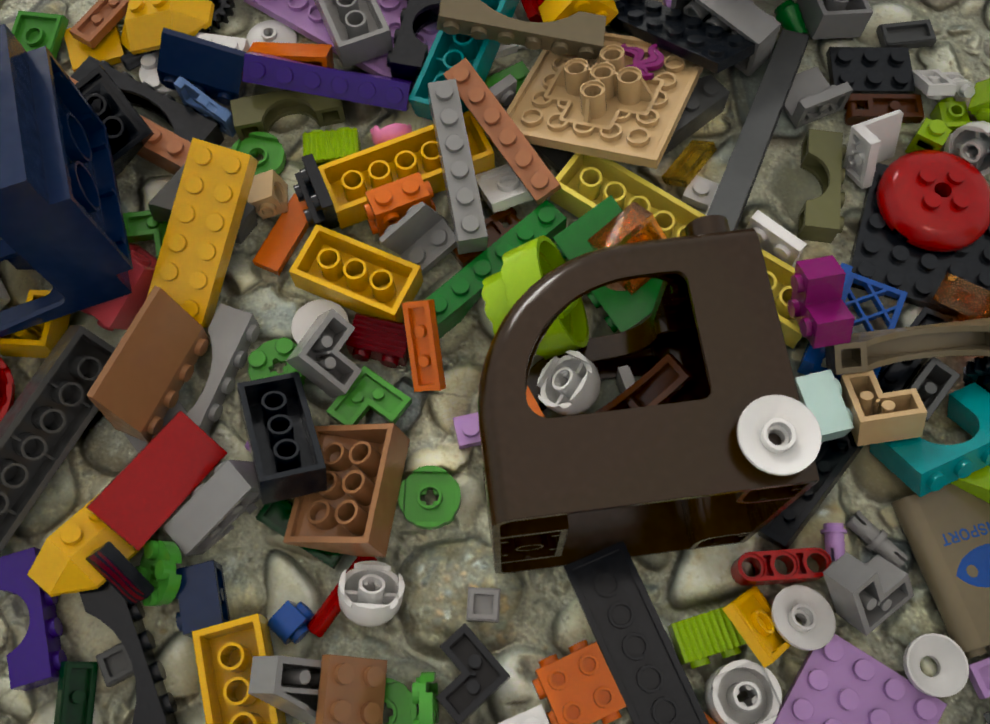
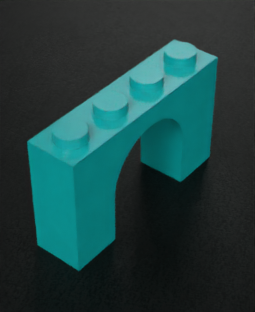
M975 382L949 393L947 417L973 437L972 439L955 445H941L918 437L871 444L870 453L919 497L932 491H938L945 485L960 478H966L971 473L987 465L990 466V393Z

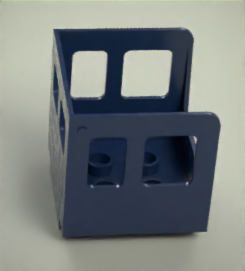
M6 24L0 25V237L3 239L0 240V262L20 255L53 286V289L47 296L0 311V337L132 293L128 271L133 269L106 126L48 48L43 46L27 52Z

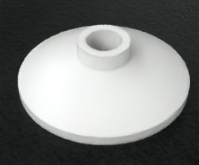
M266 20L256 24L246 37L250 47L253 42L297 43L295 30L277 20Z
M767 395L754 400L744 409L737 424V441L743 455L753 466L768 474L788 476L799 473L816 459L820 451L822 436L816 417L803 403L788 396ZM770 433L777 434L781 438V445L773 444L769 440L768 435Z
M791 585L778 592L773 599L771 606L772 621L777 632L787 643L801 650L814 651L823 648L832 640L836 629L835 615L827 600L816 590L803 585ZM795 617L801 620L802 625L797 622Z

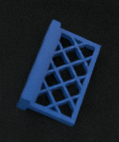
M841 263L840 266L846 273L841 299L848 308L853 306L859 319L854 320L853 327L863 324L867 332L874 331L869 321L882 317L887 329H894L908 292L851 272L853 266ZM852 283L863 286L868 295L856 299L851 290ZM883 295L897 299L896 305L885 309L878 297ZM872 300L878 312L866 316L860 303ZM808 342L797 372L808 375L810 372L816 373L829 370L821 366L823 359L826 358L825 347L813 349L810 342ZM881 367L873 369L876 378L879 375ZM833 373L834 378H837L840 382L841 375H835Z

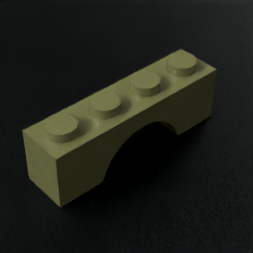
M280 90L230 100L234 128L241 141L248 138V134L252 132L269 133L276 121L292 114L306 115L315 120L320 127L346 122L343 103L340 99L291 90Z
M809 129L802 142L801 168L809 171L816 177L821 186L822 195L806 200L798 214L797 237L801 240L832 243L836 235L843 230L844 216L840 215L845 201V192H841V185L846 175V169L842 168V161L846 154V145L843 144V133Z

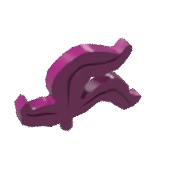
M626 44L621 45L624 48L625 55L633 58V65H627L626 67L633 66L639 68L645 81L654 78V73H648V71H656L664 64V55L657 49V44H653L648 48L649 58L645 60L643 49L628 47Z

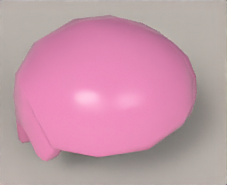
M394 123L380 129L375 125L370 129L373 144L377 145L412 132V127L410 124Z

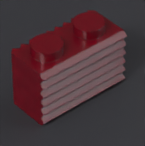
M356 313L352 324L355 329L346 341L349 354L359 361L378 360L382 365L389 368H397L399 365L406 367L409 352L405 324Z

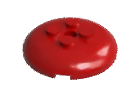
M931 149L910 152L893 161L880 178L877 187V203L884 221L892 231L896 229L908 238L906 242L918 248L935 252L960 250L973 244L985 233L990 225V186L976 167L955 154Z

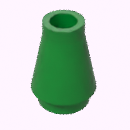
M787 0L775 9V18L785 30L808 34L798 3H794L793 0Z

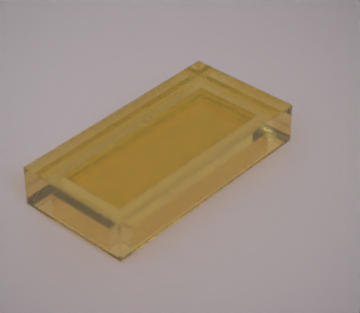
M692 140L663 174L662 179L664 183L687 187L716 152L717 148L714 142Z

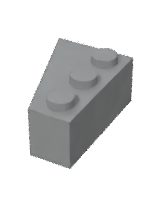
M239 460L223 461L214 469V475L192 492L193 497L171 514V519L163 528L185 556L204 554L234 529L232 523L242 513L247 511L251 514L258 508L254 503L261 498L253 462Z
M279 655L253 656L248 694L306 724H315L322 660Z

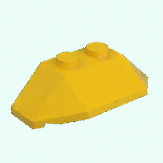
M129 0L120 39L121 44L133 55L160 49L163 27L195 36L202 28L205 30L211 26L215 5L209 0Z
M96 497L47 537L27 574L50 597L94 590L101 587L107 580L86 558L108 541L128 561L139 552L86 508Z

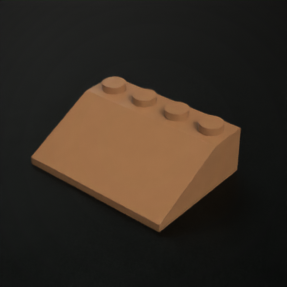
M154 286L86 396L116 430L149 443L153 435L155 436L162 429L163 418L169 408L171 409L176 405L179 391L184 382H188L191 379L194 365L198 358L202 357L208 349L209 338L204 328L160 287Z
M394 423L314 426L326 465L327 490L294 498L283 542L288 545L357 557H386L410 439Z

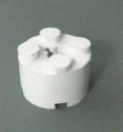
M742 659L724 664L710 675L705 683V703L708 712L717 724H773L782 704V691L778 680L769 669L756 662ZM746 691L748 697L744 699V702H739L737 695L740 692Z

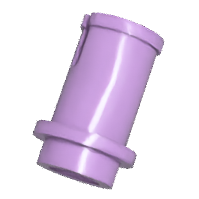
M824 523V529L820 531L821 534H824L825 551L830 555L832 562L845 554L844 534H847V530L844 529L843 523Z

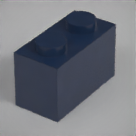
M211 560L176 569V574L182 575L180 588L175 597L179 601L180 612L176 613V622L179 631H183V635L192 638V631L230 621L221 564Z

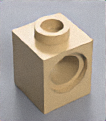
M273 169L254 175L248 203L255 207L256 213L263 220L288 212V185Z

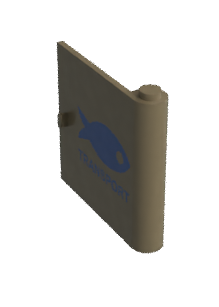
M953 484L946 485L940 490L932 491L922 497L913 494L892 502V507L950 638L962 648L967 659L986 654L985 646L990 645V504Z

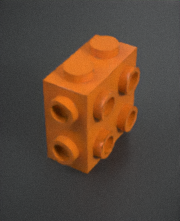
M420 172L365 192L368 203L363 206L368 217L367 221L372 234H378L379 237L384 234L387 227L402 219L406 215L407 210L413 205L423 201L436 211L432 199L434 197L432 187L429 181H423Z
M583 640L569 647L568 649L571 654L558 659L557 654H554L538 662L541 668L535 670L534 673L537 678L532 680L539 699L546 698L551 711L547 712L546 715L550 724H592L600 719L603 724H608L622 717L619 710L627 706L597 642L588 645L587 640Z

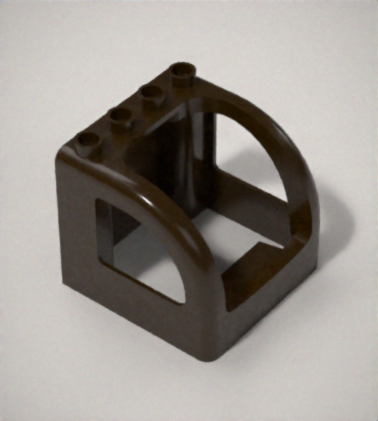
M707 215L691 221L685 227L686 236L625 243L594 250L571 259L547 273L533 284L510 309L492 339L484 360L478 396L484 490L495 573L506 574L566 566L620 541L624 542L631 557L744 543L820 481L815 460L799 473L788 476L772 475L753 466L743 455L737 441L738 420L744 409L754 400L767 395H784L800 401L759 238L753 228L730 231L728 219L725 216ZM636 278L663 280L652 314L644 323L621 333L590 338L586 347L575 351H579L596 366L601 381L616 379L617 368L625 365L630 367L633 376L642 377L668 353L673 354L693 377L665 404L557 418H545L534 413L526 400L527 385L543 412L547 406L538 398V395L541 396V388L537 386V381L542 369L552 358L547 360L543 358L532 367L531 365L540 342L556 318L575 300L600 287ZM566 353V354H563V355H560V356H557V357H558V358H561V357H563V356H565V355H568V354ZM770 433L768 435L769 440L773 444L781 445V438L777 434Z

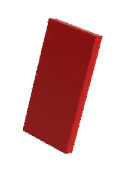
M179 411L86 508L130 546L139 551L227 452L182 411Z

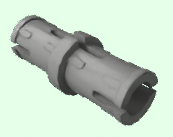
M859 510L844 524L866 544L865 548L869 552L873 550L898 568L905 563L904 561L908 560L909 556L887 538L888 533L883 529L880 531Z

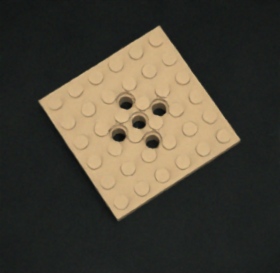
M605 32L604 45L597 59L585 60L576 55H558L543 49L506 112L530 144L657 169L704 68L657 47L664 55V64L656 71H648V73H654V78L645 81L639 68L633 66L626 67L627 65H633V58L625 55L624 48L621 45L626 44L628 47L643 49L645 60L649 58L648 48L652 44L637 37Z

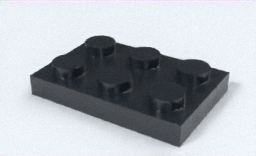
M829 47L826 53L830 86H837L848 82L853 89L851 94L915 93L909 49L906 47Z

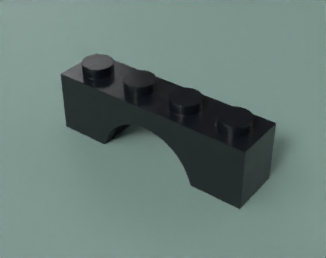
M407 0V7L401 11L400 29H396L394 34L393 51L390 50L387 56V67H390L393 78L410 80L416 83L428 56V45L422 43L416 36L422 28L437 22L440 0Z

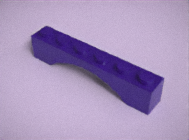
M253 51L244 54L242 82L400 111H407L409 109L410 102L408 99L411 94L413 81L328 68Z

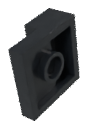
M313 154L301 157L304 168L295 174L298 184L293 187L299 202L304 200L308 209L303 210L309 227L316 224L328 229L339 227L333 202Z

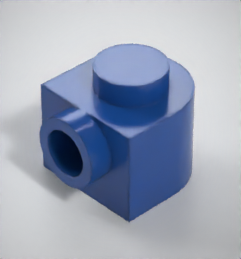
M288 600L271 617L267 626L284 644H288L291 641L297 644L309 632L307 625L314 616V613L302 601L296 604Z

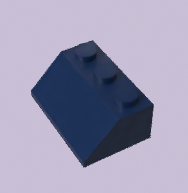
M163 27L157 66L160 84L171 90H176L174 82L181 76L211 99H215L223 105L231 106L230 100L243 97L247 82H242L244 54L247 52Z

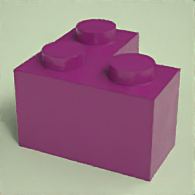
M833 255L796 261L795 273L791 276L792 296L791 300H788V312L791 318H795L802 336L808 339L813 349L849 343L851 340L855 317L841 299L846 273Z

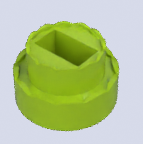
M544 235L539 236L507 251L502 256L503 265L501 271L486 277L482 281L484 287L481 295L486 302V316L493 323L494 335L516 301L543 276L566 262L560 250L548 237ZM582 297L571 303L552 323L536 351L537 355L547 360L566 354L565 351H575L587 346L589 327Z

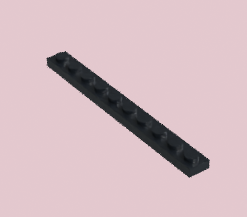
M924 307L910 327L953 322V318ZM928 358L882 366L877 380L883 393L905 390ZM851 431L844 437L825 441L821 444L820 451L815 459L820 481L758 531L759 536L782 550L788 549L863 448V446L856 445Z

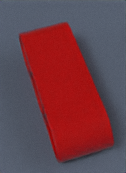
M816 547L753 551L744 553L733 562L731 575L735 582L742 586L813 582L824 577L823 571L832 563V559L825 550ZM807 558H812L818 563V572L810 570L807 565ZM775 560L784 562L787 567L786 575L776 570L774 566ZM743 562H749L754 566V577H750L743 572Z

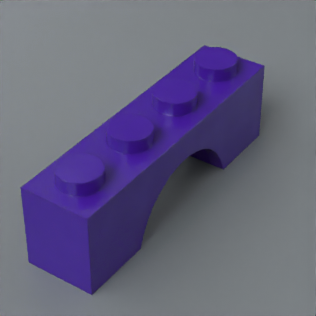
M36 547L0 557V590L20 596L26 603L30 616L29 627L24 639L7 655L10 688L14 690L27 691L59 681L61 662L67 661L60 642L63 627L56 612L55 604L58 603V596L50 597L27 575L40 552V549Z

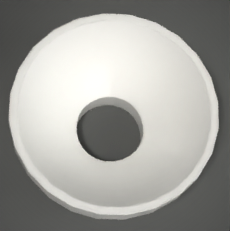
M936 633L924 634L915 638L905 649L903 656L905 674L911 684L920 692L932 697L942 698L955 695L964 688L969 676L968 660L962 648L951 638ZM925 656L932 658L936 662L937 672L933 677L926 676L921 671L920 661Z

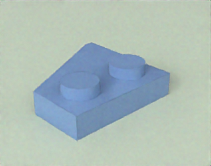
M179 76L174 82V86L184 106L188 105L194 108L198 114L204 117H212L220 124L221 132L233 137L236 134V130L233 124L232 112L219 105L189 81Z

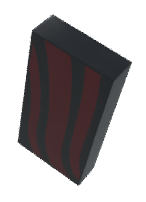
M109 541L94 550L86 558L131 606L148 598L155 590L153 585Z

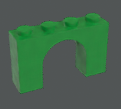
M610 195L555 235L553 239L557 243L556 246L560 250L562 257L571 260L585 253L597 250L598 246L605 239L629 223V219L612 195ZM648 278L639 286L626 291H616L603 286L591 291L587 296L596 309L600 306L604 308L608 314L604 320L613 332L617 330L624 332L652 314L663 280Z

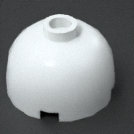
M973 121L957 128L948 136L944 151L965 159L976 167L983 176L990 174V123L986 121Z
M573 350L565 351L568 355L561 358L553 357L542 369L537 381V386L541 388V396L538 395L539 400L552 411L567 416L581 414L589 409L596 401L601 388V380L596 366L579 351Z
M371 560L355 563L353 569L347 573L346 569L342 572L338 582L340 609L350 621L360 626L375 627L387 623L400 609L405 590L403 577L400 573L397 576L391 571V566L383 562Z

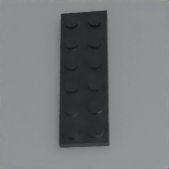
M615 1L619 13L608 24L652 45L657 44V47L716 74L753 55L756 43L746 40L743 36L724 31L720 26H712L703 22L700 18L688 16L679 9H671L662 5L659 1Z
M620 541L564 566V570L595 640L625 701L626 710L632 723L709 724L624 542Z

